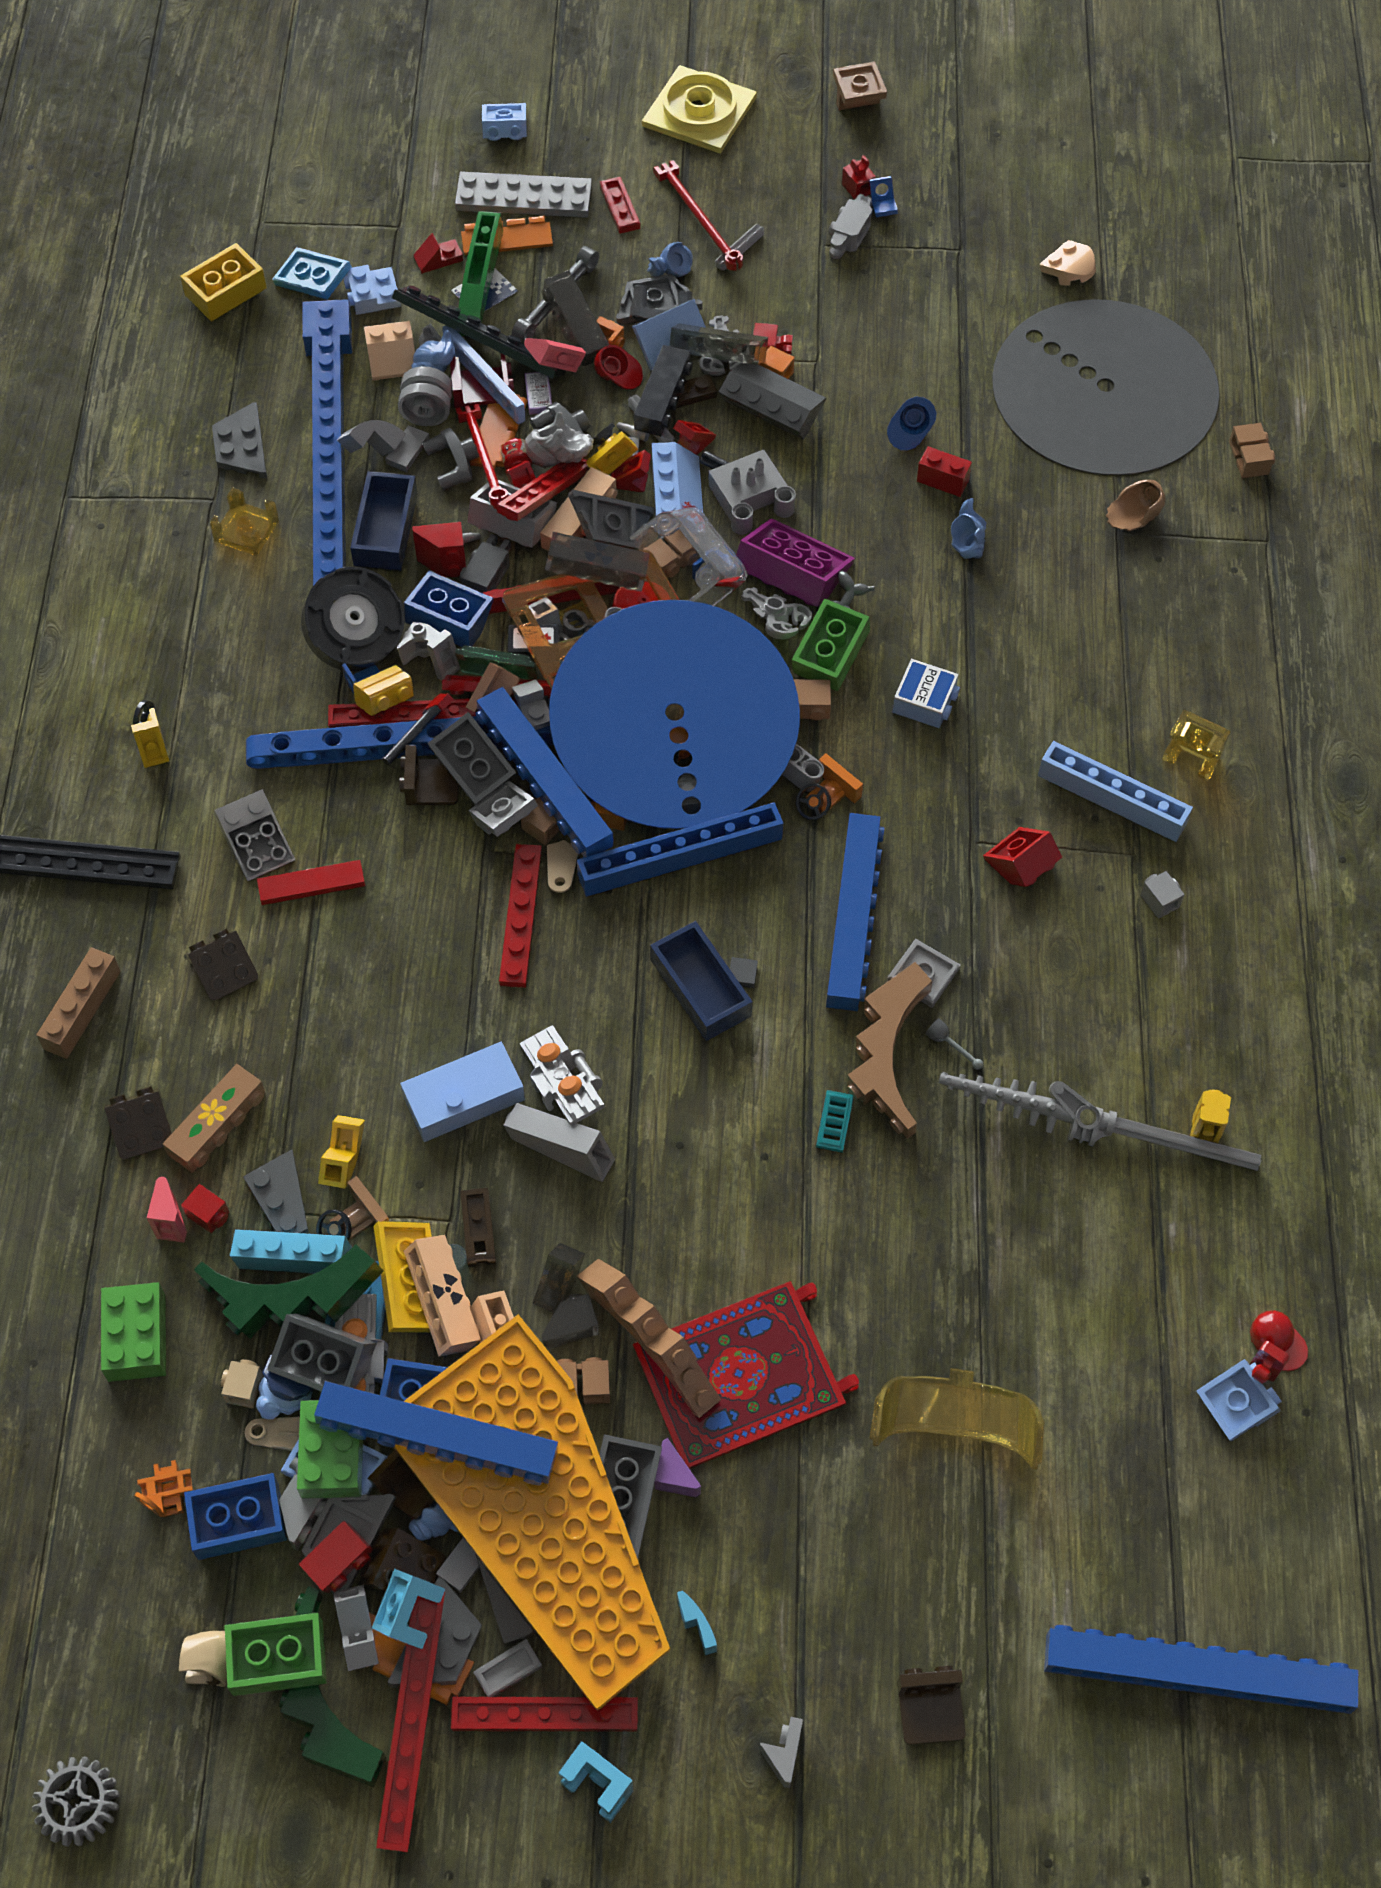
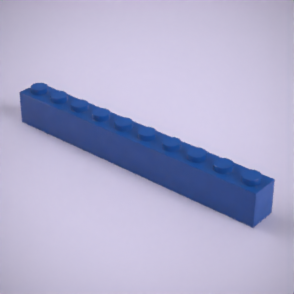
M1056 1625L1055 1629L1050 1628L1046 1635L1044 1672L1351 1714L1358 1708V1670L1349 1669V1665L1344 1663H1330V1666L1318 1665V1661L1314 1659L1303 1658L1296 1662L1289 1661L1286 1656L1271 1654L1267 1658L1256 1656V1652L1250 1650H1239L1238 1653H1230L1220 1646H1208L1207 1649L1195 1648V1644L1190 1642H1177L1176 1645L1164 1644L1165 1641L1160 1638H1146V1641L1135 1640L1133 1635L1124 1633L1116 1634L1115 1637L1105 1636L1103 1631L1087 1629L1083 1633L1073 1631L1072 1627L1066 1625Z

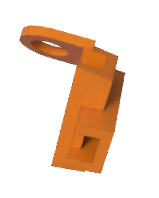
M176 1460L171 1461V1466L160 1468L158 1464H154L155 1476L137 1480L142 1494L136 1492L134 1495L135 1499L159 1517L184 1513L182 1498L185 1497L184 1492L193 1491L190 1469L179 1471ZM174 1480V1482L163 1484V1482ZM177 1505V1507L166 1509V1507Z

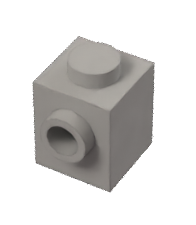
M1167 871L1158 876L1153 874L1144 881L1141 897L1159 919L1180 908L1184 893L1181 891L1177 880L1171 878Z

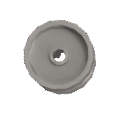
M421 366L411 368L405 372L401 379V393L398 400V410L403 418L420 426H434L444 422L450 412V400L453 390L452 381L448 375L438 369Z

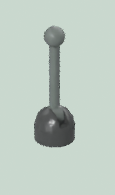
M940 1018L927 1030L925 1035L935 1042L946 1041L972 1062L975 1069L979 1070L983 1067L981 1059H975L948 1036L949 1028Z

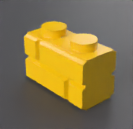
M396 665L353 685L356 705L364 709L371 716L414 696L411 676L406 672H402Z
M1219 1090L1204 1091L1193 1114L1190 1136L1219 1143L1228 1124L1231 1097Z

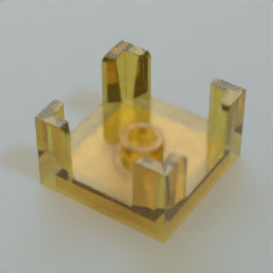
M232 488L227 495L230 509L223 520L219 523L218 516L214 515L210 521L214 541L257 556L279 522L276 504L265 499L264 505L266 510L246 504L243 492Z
M1183 710L1170 733L1169 738L1172 740L1165 750L1162 760L1174 764L1182 750L1205 760L1198 772V776L1208 781L1222 757L1231 731Z

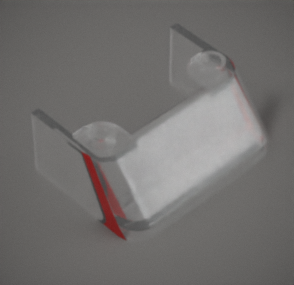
M688 507L662 512L630 536V539L643 554V549L658 539L670 536L680 529L706 563L695 575V581L701 591L688 601L714 606L743 584L747 578V570L743 563L699 508Z

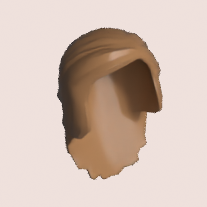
M1141 480L1123 489L1118 499L1107 508V523L1112 528L1127 531L1144 527L1149 521L1155 519L1165 506L1166 497L1161 485L1155 480Z

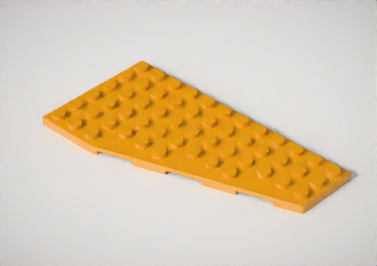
M518 1314L404 1400V1402L558 1441V1451L549 1483L541 1482V1485H532L526 1483L523 1480L524 1478L512 1475L511 1478L496 1475L493 1469L483 1467L482 1470H475L465 1466V1462L462 1461L444 1462L437 1459L435 1454L424 1452V1455L413 1454L406 1450L407 1447L395 1444L394 1448L598 1711L670 1651V1647L626 1526L621 1517L592 1433L587 1424L573 1381Z

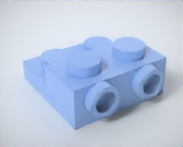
M526 103L482 105L483 138L495 141L501 138L510 137L512 140H519L527 137Z
M368 265L353 267L343 278L345 289H350V292H347L349 305L355 307L356 315L401 307L400 302L392 299L394 290H397L392 267L370 271Z
M1245 1359L1197 1390V1393L1230 1441L1236 1439L1252 1427L1259 1426L1281 1411L1278 1404L1282 1401L1272 1387L1266 1389L1263 1384L1252 1378V1370L1256 1363L1254 1362L1249 1365Z

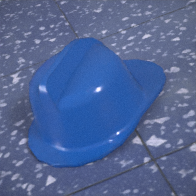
M913 397L902 404L891 419L887 430L888 439L895 448L910 450L921 443L936 421V410L931 401L924 397Z

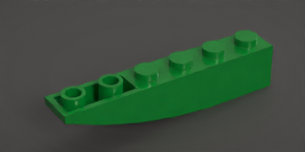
M478 211L465 266L458 308L461 310L460 313L466 316H475L482 322L503 236L501 213Z

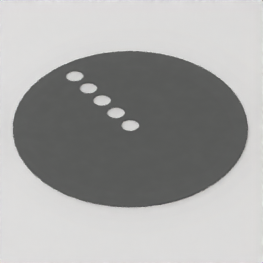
M1093 299L1067 302L1052 306L1029 317L1011 332L1002 344L994 363L992 376L993 392L998 409L1004 421L1022 442L1035 452L1057 464L1074 470L1100 475H1130L1148 472L1164 467L1185 456L1201 442L1211 428L1219 403V385L1215 369L1205 350L1196 339L1177 323L1157 312L1138 305L1113 300ZM1030 331H1037L1041 333L1043 339L1038 343H1033L1027 340L1026 334ZM1048 343H1055L1060 347V352L1056 355H1050L1044 351L1043 347ZM1066 355H1072L1077 358L1078 364L1074 367H1067L1063 365L1061 359ZM1084 367H1089L1095 370L1096 376L1092 379H1084L1080 376L1079 371ZM1106 379L1114 384V388L1111 391L1105 392L1097 387V383L1100 380Z

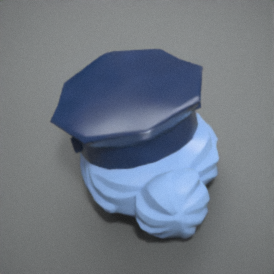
M270 1355L262 1372L264 1377L258 1387L260 1397L256 1401V1408L261 1417L267 1420L276 1418L279 1413L291 1415L293 1412L300 1410V1401H309L314 1388L268 1371L272 1355Z

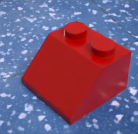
M461 522L412 526L417 561L443 577L460 576L462 569L466 567Z
M1024 827L1017 828L983 855L985 861L1010 884L1023 887L1034 884L1037 877L1051 870L1055 863L1063 858L1049 831Z

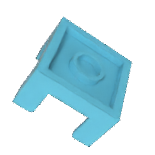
M394 1569L372 1628L388 1637L423 1649L427 1634L409 1627L407 1622L417 1596L439 1603L445 1588Z
M581 1741L559 1771V1776L562 1777L561 1785L570 1792H575L589 1773V1778L602 1788L607 1787L599 1798L598 1805L602 1807L599 1811L600 1815L611 1823L632 1794L633 1782L628 1776Z

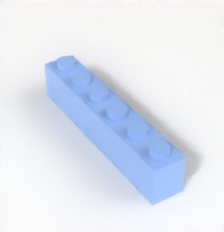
M1055 741L1051 743L1041 760L1039 777L1177 842L1188 822L1192 806Z

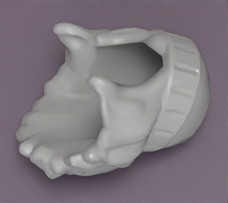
M558 412L551 425L539 430L535 429L526 437L525 448L528 457L535 465L548 468L561 462H580L593 448L594 440L591 438V435L582 434L580 431H575V429L565 425L562 412Z

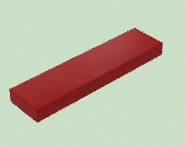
M361 860L257 878L261 905L365 886Z

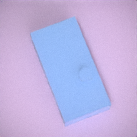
M502 1041L400 1083L404 1100L424 1142L525 1100L522 1082Z

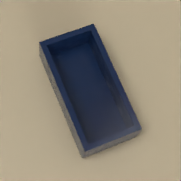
M367 472L350 547L354 566L402 570L418 495L415 476Z
M696 921L650 945L651 962L705 1041L752 1016V1000Z

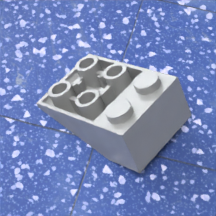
M263 789L214 810L213 814L247 881L295 861Z

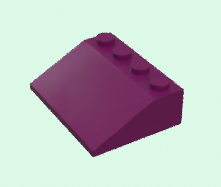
M771 518L740 540L733 565L744 574L753 575L767 585H773L782 589L785 594L794 595L802 599L806 604L818 607L822 604L824 598L828 599L838 585V573L840 571L847 572L855 558Z

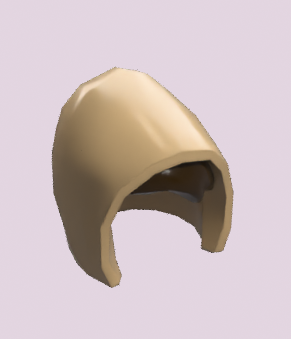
M225 1631L200 1632L187 1636L184 1639L180 1653L179 1671H187L185 1676L186 1683L226 1687Z

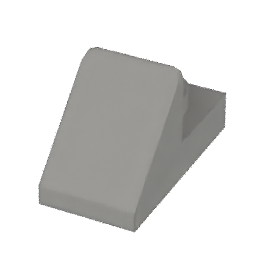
M536 679L512 687L519 709L533 728L538 730L550 726L549 710L544 700V690Z
M795 1717L790 1718L789 1726L783 1725L779 1744H784L785 1748L760 1743L759 1747L783 1787L790 1788L803 1722V1719Z

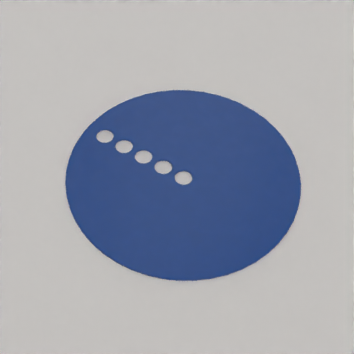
M660 600L637 604L609 615L580 637L565 656L556 674L550 696L549 719L552 739L559 759L576 785L588 797L601 807L629 821L658 828L682 829L742 812L756 803L773 787L793 755L800 725V707L795 682L786 662L775 646L758 629L735 614L719 607L688 600ZM669 705H680L684 709V716L677 721L668 719L665 710ZM673 728H684L688 732V739L682 744L672 742L669 733ZM681 750L688 751L692 755V763L687 767L677 766L673 760L676 752ZM683 774H691L696 778L697 784L694 789L685 791L678 786V778ZM694 797L700 801L701 808L699 812L687 814L683 811L682 802L686 798Z

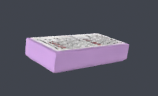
M540 372L525 373L529 415L539 414L552 404L549 378Z

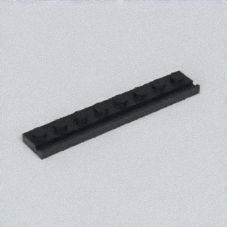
M408 285V287L395 289L392 299L552 379L565 374L566 370L539 365L519 338L512 335L506 336L500 333L501 330L492 325L486 326L480 323L481 320L472 315L466 316L460 313L461 310L452 305L446 306L441 303L439 298L432 295L426 296L415 286Z
M0 835V873L174 889L179 868L178 863L181 859L180 853L177 851Z

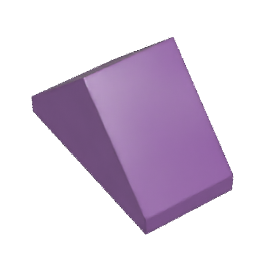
M666 1438L662 1442V1451L655 1479V1490L697 1497L701 1494V1485L670 1440Z

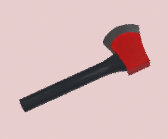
M440 693L428 704L421 718L382 758L385 764L390 766L406 749V745H409L438 713L443 711L454 700L449 693Z

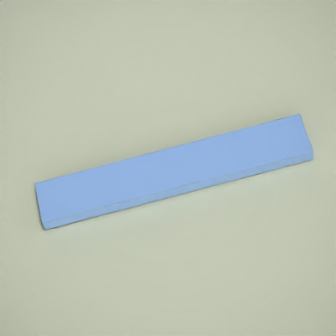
M446 325L443 326V334L446 330H449L453 337L454 356L459 357V361L516 423L524 422V403L456 330Z

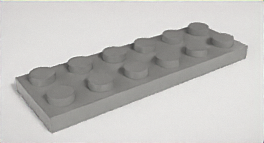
M460 172L455 209L457 211L588 217L592 179Z

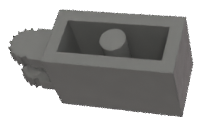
M490 535L486 543L482 542L479 548L472 552L470 563L460 573L459 581H461V584L481 593L497 589L510 567L509 550L512 542L504 539L501 546L496 547L498 536Z

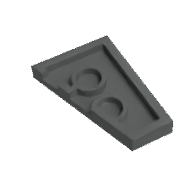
M292 1149L243 1176L275 1232L309 1233Z

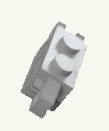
M859 194L855 200L849 199L845 207L842 206L840 208L836 222L833 221L829 228V234L831 235L830 245L832 246L829 255L833 259L841 258L846 250L852 252L858 249L871 227L872 198Z

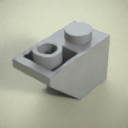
M296 1474L282 1494L279 1502L288 1540L292 1548L298 1551L300 1546L305 1544L313 1529L312 1526L319 1517L328 1498L301 1499L297 1491Z

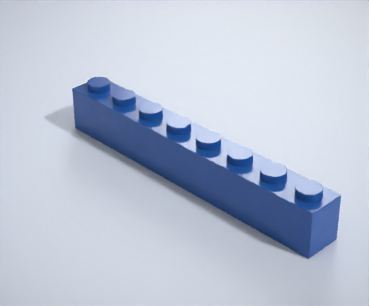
M501 687L476 701L478 709L476 717L482 726L486 725L488 727L492 740L496 744L500 743L503 747L502 751L509 762H514L522 780L526 779L529 782L532 794L536 798L540 797L547 814L550 817L554 816L558 821L559 830L564 836L568 835L572 840L571 844L575 852L587 857L613 847V832L506 690Z
M775 802L577 859L578 877L587 897L782 840L783 821Z
M849 814L827 993V1008L858 1011L859 1001L864 1002L866 986H861L862 978H867L869 963L864 962V955H870L871 939L866 938L867 932L873 931L874 917L869 916L870 909H875L877 894L872 893V886L878 887L879 871H874L875 864L880 865L882 849H877V843H883L884 827H879L880 816Z
M327 1381L324 1383L314 1414L316 1424H320L319 1427L329 1432H337V1429L349 1432L348 1435L356 1439L365 1440L366 1437L378 1439L377 1442L386 1447H395V1444L407 1447L406 1450L413 1454L424 1455V1452L435 1454L437 1459L444 1462L452 1463L453 1460L465 1462V1466L471 1469L482 1470L485 1467L495 1470L494 1473L502 1477L520 1476L524 1478L523 1480L526 1483L532 1485H541V1482L549 1483L558 1451V1441Z

